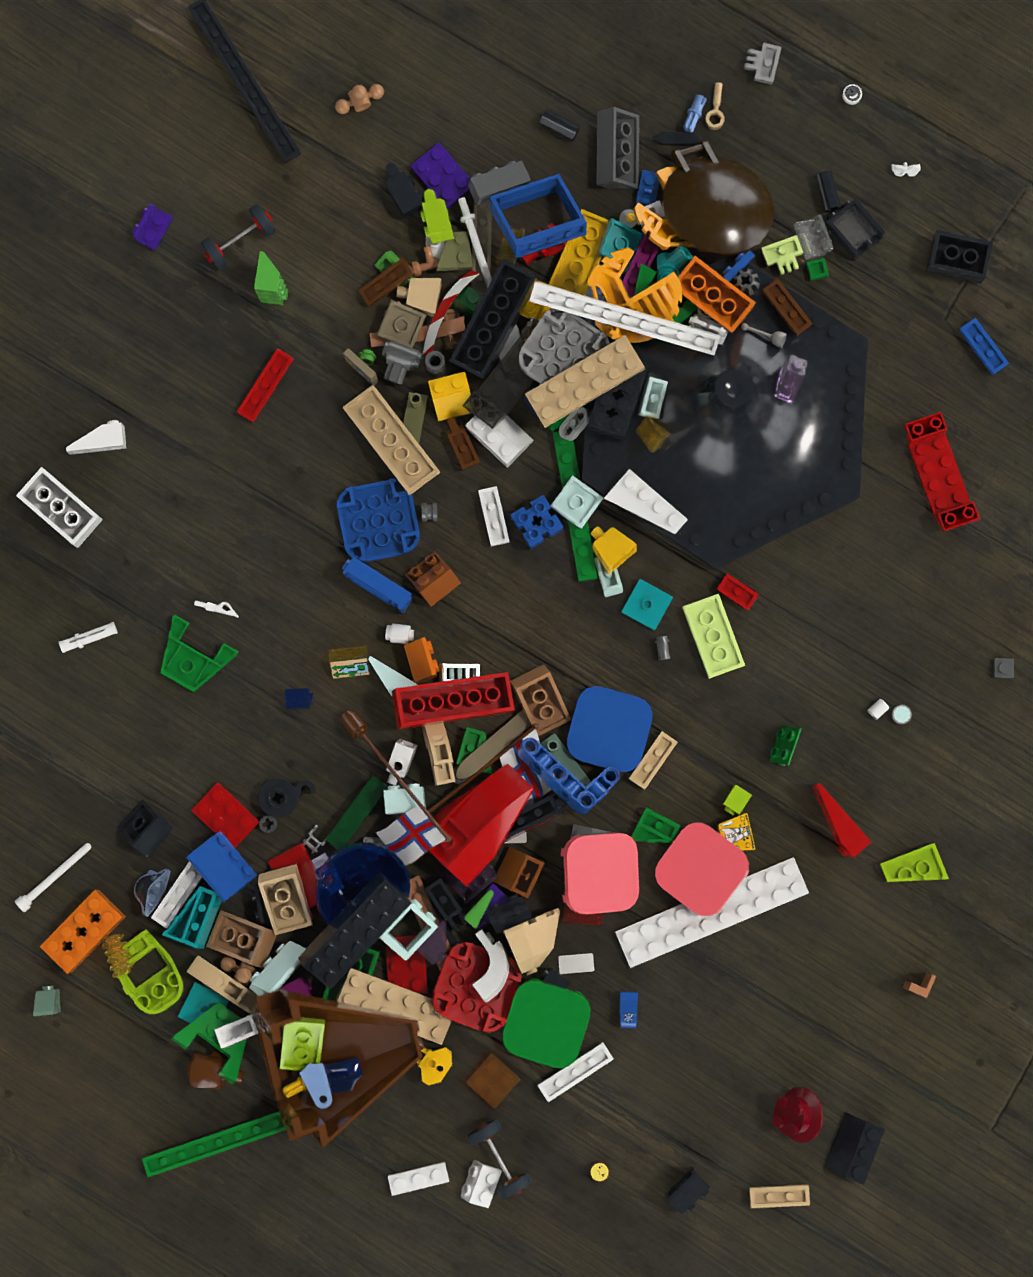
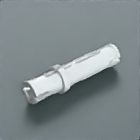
M111 622L80 635L79 633L74 634V637L59 641V646L62 653H65L77 647L83 648V645L117 634L118 632L114 622Z

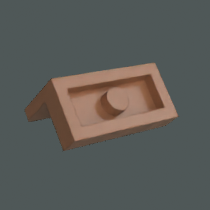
M926 973L920 986L905 981L902 988L927 998L936 976Z

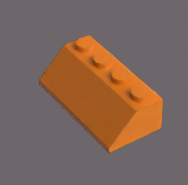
M696 256L693 257L678 277L682 287V295L731 333L743 322L756 304L755 301Z

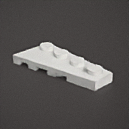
M630 469L604 498L673 534H676L688 520Z

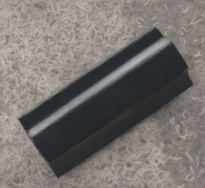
M546 109L540 120V125L572 142L580 130L579 125L549 109Z
M832 171L820 172L815 177L825 212L836 211L841 208Z

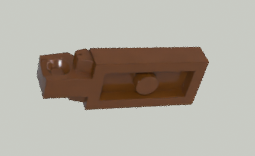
M454 417L448 419L447 423L450 430L446 431L462 470L479 464V458L465 427L462 424L458 426Z

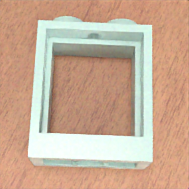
M409 899L412 904L380 937L405 961L438 928L435 923V916L429 911L425 913L421 909L423 906L416 899ZM412 909L427 925L405 947L389 931Z

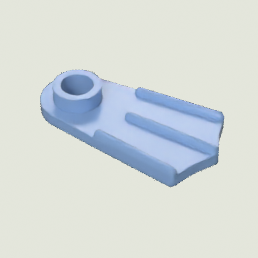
M309 1063L300 1072V1075L316 1106L322 1109L327 1108L332 1103V1095L323 1063ZM323 1095L327 1097V1101L324 1103L319 1100Z

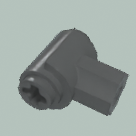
M387 341L382 352V356H385V359H387L386 363L388 364L384 379L402 385L407 371L419 367L423 354L414 348L394 341Z

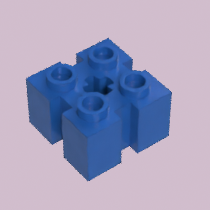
M544 495L530 502V509L526 510L522 507L511 514V519L517 529H524L523 538L530 550L543 543L545 535L548 534L551 538L563 531V525L556 514L553 516L549 514L551 506ZM534 519L541 520L540 526L533 525Z

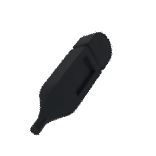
M661 132L653 137H647V140H653L660 145L694 146L698 143L699 136L693 132Z

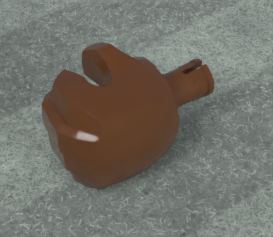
M213 1050L211 1055H205L202 1051L193 1052L191 1059L187 1061V1077L190 1086L206 1089H223L227 1080L218 1073L227 1060L221 1057L218 1050ZM238 1071L236 1082L243 1083L244 1071Z

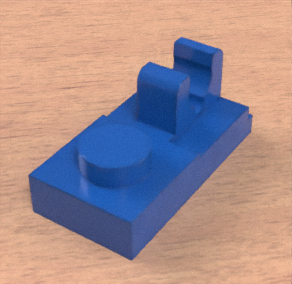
M642 170L636 205L640 203L645 207L656 202L659 186L656 172Z

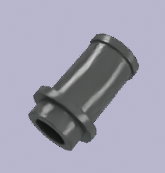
M667 636L656 637V641H654L657 643L658 660L671 659L668 646L670 639Z

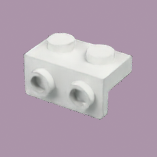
M474 1160L469 1168L467 1180L462 1187L461 1198L469 1203L489 1208L502 1170Z

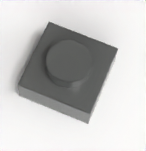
M994 658L993 678H1014V659Z

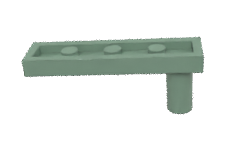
M555 733L541 743L585 787L591 783L590 779Z

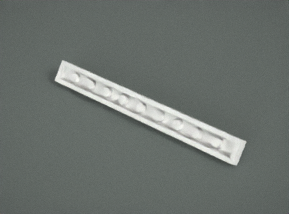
M537 281L534 283L529 300L711 355H715L720 340V335Z

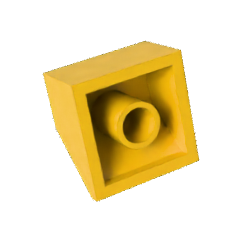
M465 372L428 381L438 422L475 412Z

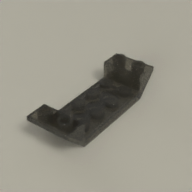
M534 316L522 330V335L476 392L473 391L462 405L491 429H494L509 414L535 381L527 376L519 365L521 348L539 323V320Z

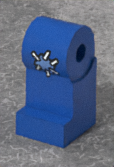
M620 991V1028H636L638 992Z

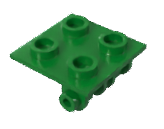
M781 725L777 732L775 746L770 753V762L778 763L781 766L790 764L801 728Z

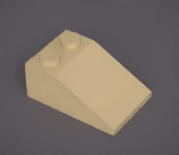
M297 864L259 874L258 885L275 935L313 925Z

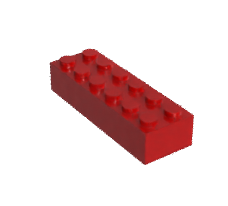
M508 672L395 688L391 692L398 730L507 714L515 710Z

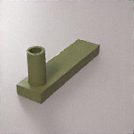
M409 392L403 424L419 444L428 395Z

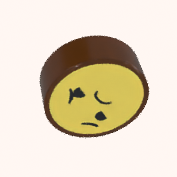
M597 1161L590 1167L592 1179L597 1182H603L608 1178L609 1167L606 1163Z

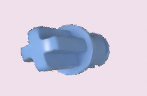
M695 96L691 108L687 111L688 116L683 126L685 131L693 132L698 118H701V112L707 100L704 96Z

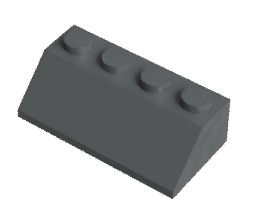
M616 107L597 111L596 178L598 186L608 189H639V115Z

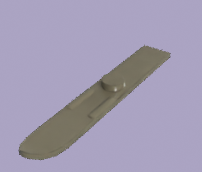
M524 710L519 712L460 764L456 772L457 779H465L475 774L531 726Z

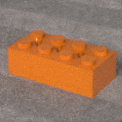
M94 890L40 947L67 974L72 973L126 916L100 890ZM94 914H100V917H98L100 921H94ZM80 928H86L85 933L87 934L81 935ZM72 942L73 944L71 945V947L73 948L67 949L66 943Z

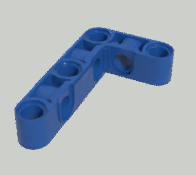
M526 738L517 751L518 756L575 812L581 815L588 813L598 804L620 778L617 769L608 767L585 787L536 739ZM525 747H529L532 752L527 751ZM553 773L557 774L559 776V779L555 778L553 776ZM606 776L610 777L612 781L607 780ZM581 800L585 801L587 803V806H584L581 803Z

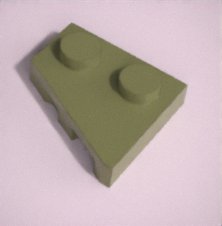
M468 231L453 232L454 239L445 242L436 271L471 270L473 268Z

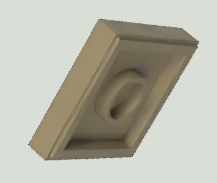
M390 300L376 335L413 348L426 314Z
M347 348L343 353L346 362L371 385L375 386L378 382L376 373Z

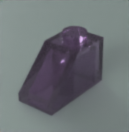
M790 354L781 366L775 397L793 403L805 377L808 361Z
M444 919L438 925V928L417 949L432 965L436 962L440 964L447 956L445 954L447 951V922Z

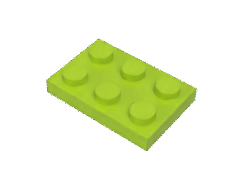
M301 1018L299 1021L284 1025L280 1069L302 1071L309 1063L320 1064L325 1026L324 1019Z

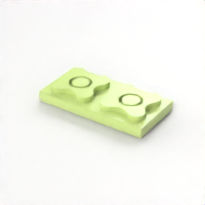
M719 594L682 607L709 679L745 666Z

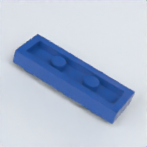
M976 318L959 329L992 376L1009 364Z

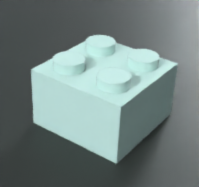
M419 783L407 784L408 788L426 808L424 787H420ZM399 785L388 786V790H384L385 812L387 815L406 813L418 806L405 789H401Z

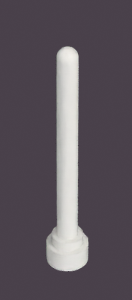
M89 843L84 844L27 896L18 897L15 900L17 906L23 912H26L31 907L32 901L91 849V845Z

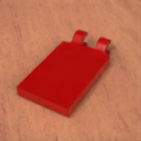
M303 843L268 861L272 871L297 864L308 907L311 908L317 905L320 914L330 910V906L325 899L329 893ZM310 911L311 919H313L314 916H313L312 912Z

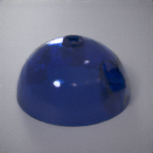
M369 842L349 844L335 851L314 873L316 879V901L325 921L330 924L378 872H381L409 898L410 877L403 861L388 848Z

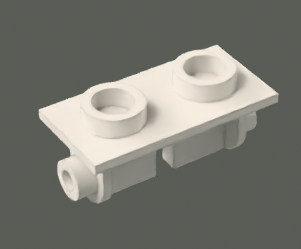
M694 314V317L691 316L689 320V327L720 335L718 344L723 345L728 330L722 325L697 314Z

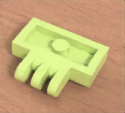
M797 235L761 248L767 267L776 264L780 275L785 274L783 266H785L788 273L792 271L790 264L793 265L794 270L799 269L795 257L802 255L803 250Z

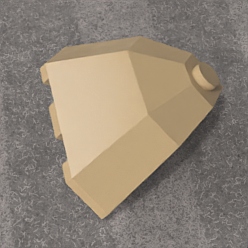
M559 908L504 930L521 973L526 972L527 975L537 972V967L543 963L554 948L560 914Z

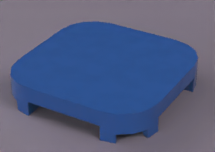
M389 478L390 480L356 487L351 486L340 494L337 501V510L344 546L351 558L355 557L361 562H371L408 554L418 546L420 530L413 495L407 493L397 478Z
M598 686L587 688L581 693L576 704L567 737L569 753L574 759L603 768L613 767L618 772L624 773L633 770L642 759L651 727L653 713L650 705L639 697Z

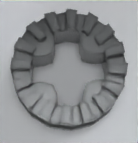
M266 815L259 822L260 829L266 833H271L277 828V820L273 816ZM268 818L274 822L270 830L263 826V823H266Z

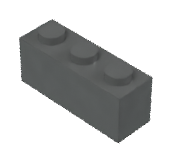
M522 160L519 162L512 161L504 167H494L487 173L473 175L470 178L468 187L478 206L489 202L490 196L529 184L531 179Z

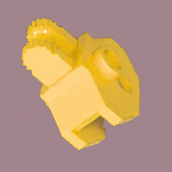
M423 1046L424 1049L421 1051L426 1055L417 1064L421 1068L422 1081L429 1086L442 1081L452 1066V1053L446 1047L428 1050ZM437 1066H442L443 1071H438Z

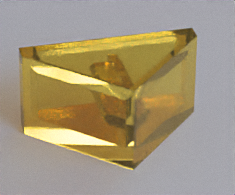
M646 416L636 430L650 452L653 453L659 450L670 436L667 430L648 416Z

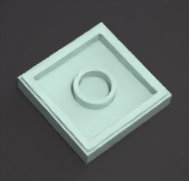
M572 476L551 504V508L582 529L604 497Z

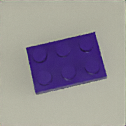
M437 143L410 166L428 189L434 190L436 198H441L445 201L447 209L470 191L468 187L470 178L440 143Z

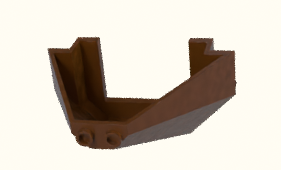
M282 989L256 997V1015L258 1017L255 1019L272 1095L274 1101H277L279 1114L283 1125L286 1126L289 1141L312 1134L320 1146L324 1148L423 1057L421 1052L424 1049L423 1043L418 1038L417 1033L420 1030L417 1020ZM301 1018L325 1020L320 1063H323L332 1095V1103L324 1109L316 1106L308 1089L305 1092L300 1091L289 1098H286L282 1091L285 1086L297 1081V1078L301 1077V1071L280 1069L284 1025L299 1021ZM323 1095L319 1100L324 1103L327 1101V1097Z

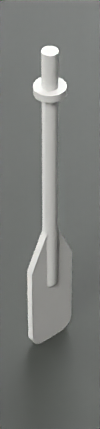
M463 197L458 199L463 214L460 220L461 223H466L486 287L488 288L492 278L473 223L476 217L475 214H470L466 199ZM517 323L499 355L503 369L508 374L522 371L519 365V353L523 342Z

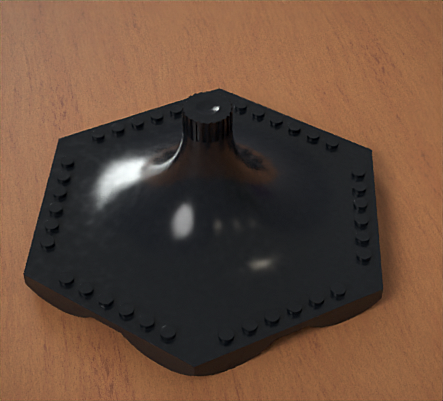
M738 255L726 256L708 266L723 277V271L728 266L733 267L736 264L735 259ZM748 263L742 271L747 272L748 269L753 270L752 275L757 273L760 278L756 281L760 284L759 289H753L754 295L749 297L756 304L733 333L728 331L723 345L718 344L715 355L667 341H661L657 338L644 342L630 343L641 362L649 364L646 379L653 377L668 382L659 419L637 415L645 386L644 382L625 441L588 430V424L585 427L582 482L605 498L630 469L688 520L676 534H673L618 505L616 506L639 518L659 531L675 545L714 569L742 558L768 543L860 498L868 339L783 285L813 323L812 326L796 337L762 292L775 279L751 263ZM742 281V285H744V284H748V285H749V281H747V282ZM683 295L682 302L680 303V301H678V306L680 308L683 307L685 301L687 300V298H685ZM691 316L687 318L685 321H683L681 324L689 326V320ZM746 323L749 327L769 334H774L777 331L787 334L783 347L779 348L773 345L771 338L749 330L743 331L741 325ZM609 336L607 337L610 344L616 341ZM621 394L614 395V396H615V400H619V398H623V397H621ZM597 398L586 404V408L590 410L591 414ZM615 412L608 413L609 418L617 416L615 415Z

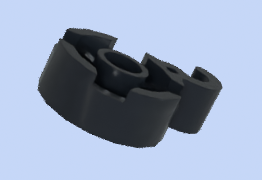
M272 779L266 782L260 789L258 795L259 805L270 816L285 817L295 809L298 799L303 794L302 788L305 785L310 787V792L313 794L316 792V787L307 780L299 782L297 787H294L286 780ZM276 793L283 795V798L280 799L281 803L277 804V801L273 800L276 797Z

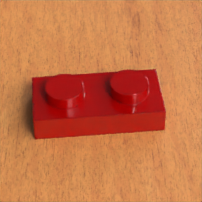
M728 573L716 589L747 611L759 595Z

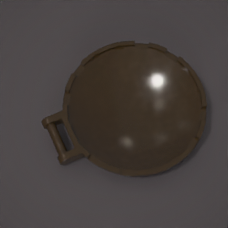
M706 140L688 148L672 150L671 157L677 169L666 182L662 201L665 217L672 230L682 240L685 239L693 244L694 248L706 253L709 251L719 253L722 256L741 254L760 244L768 234L774 218L773 201L762 180L747 167L729 159L716 157ZM698 152L703 154V157L687 162L683 158Z

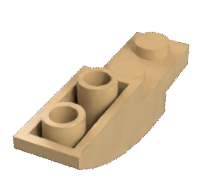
M444 723L422 726L426 749L428 748L435 786L456 782L452 766V753Z
M197 955L187 972L249 1014H254L257 1005L256 997L258 995Z

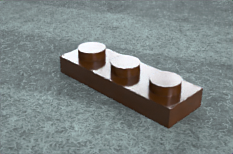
M401 258L358 291L367 305L371 307L415 273L406 258Z
M776 279L762 290L763 294L796 337L812 326L813 323L779 279Z

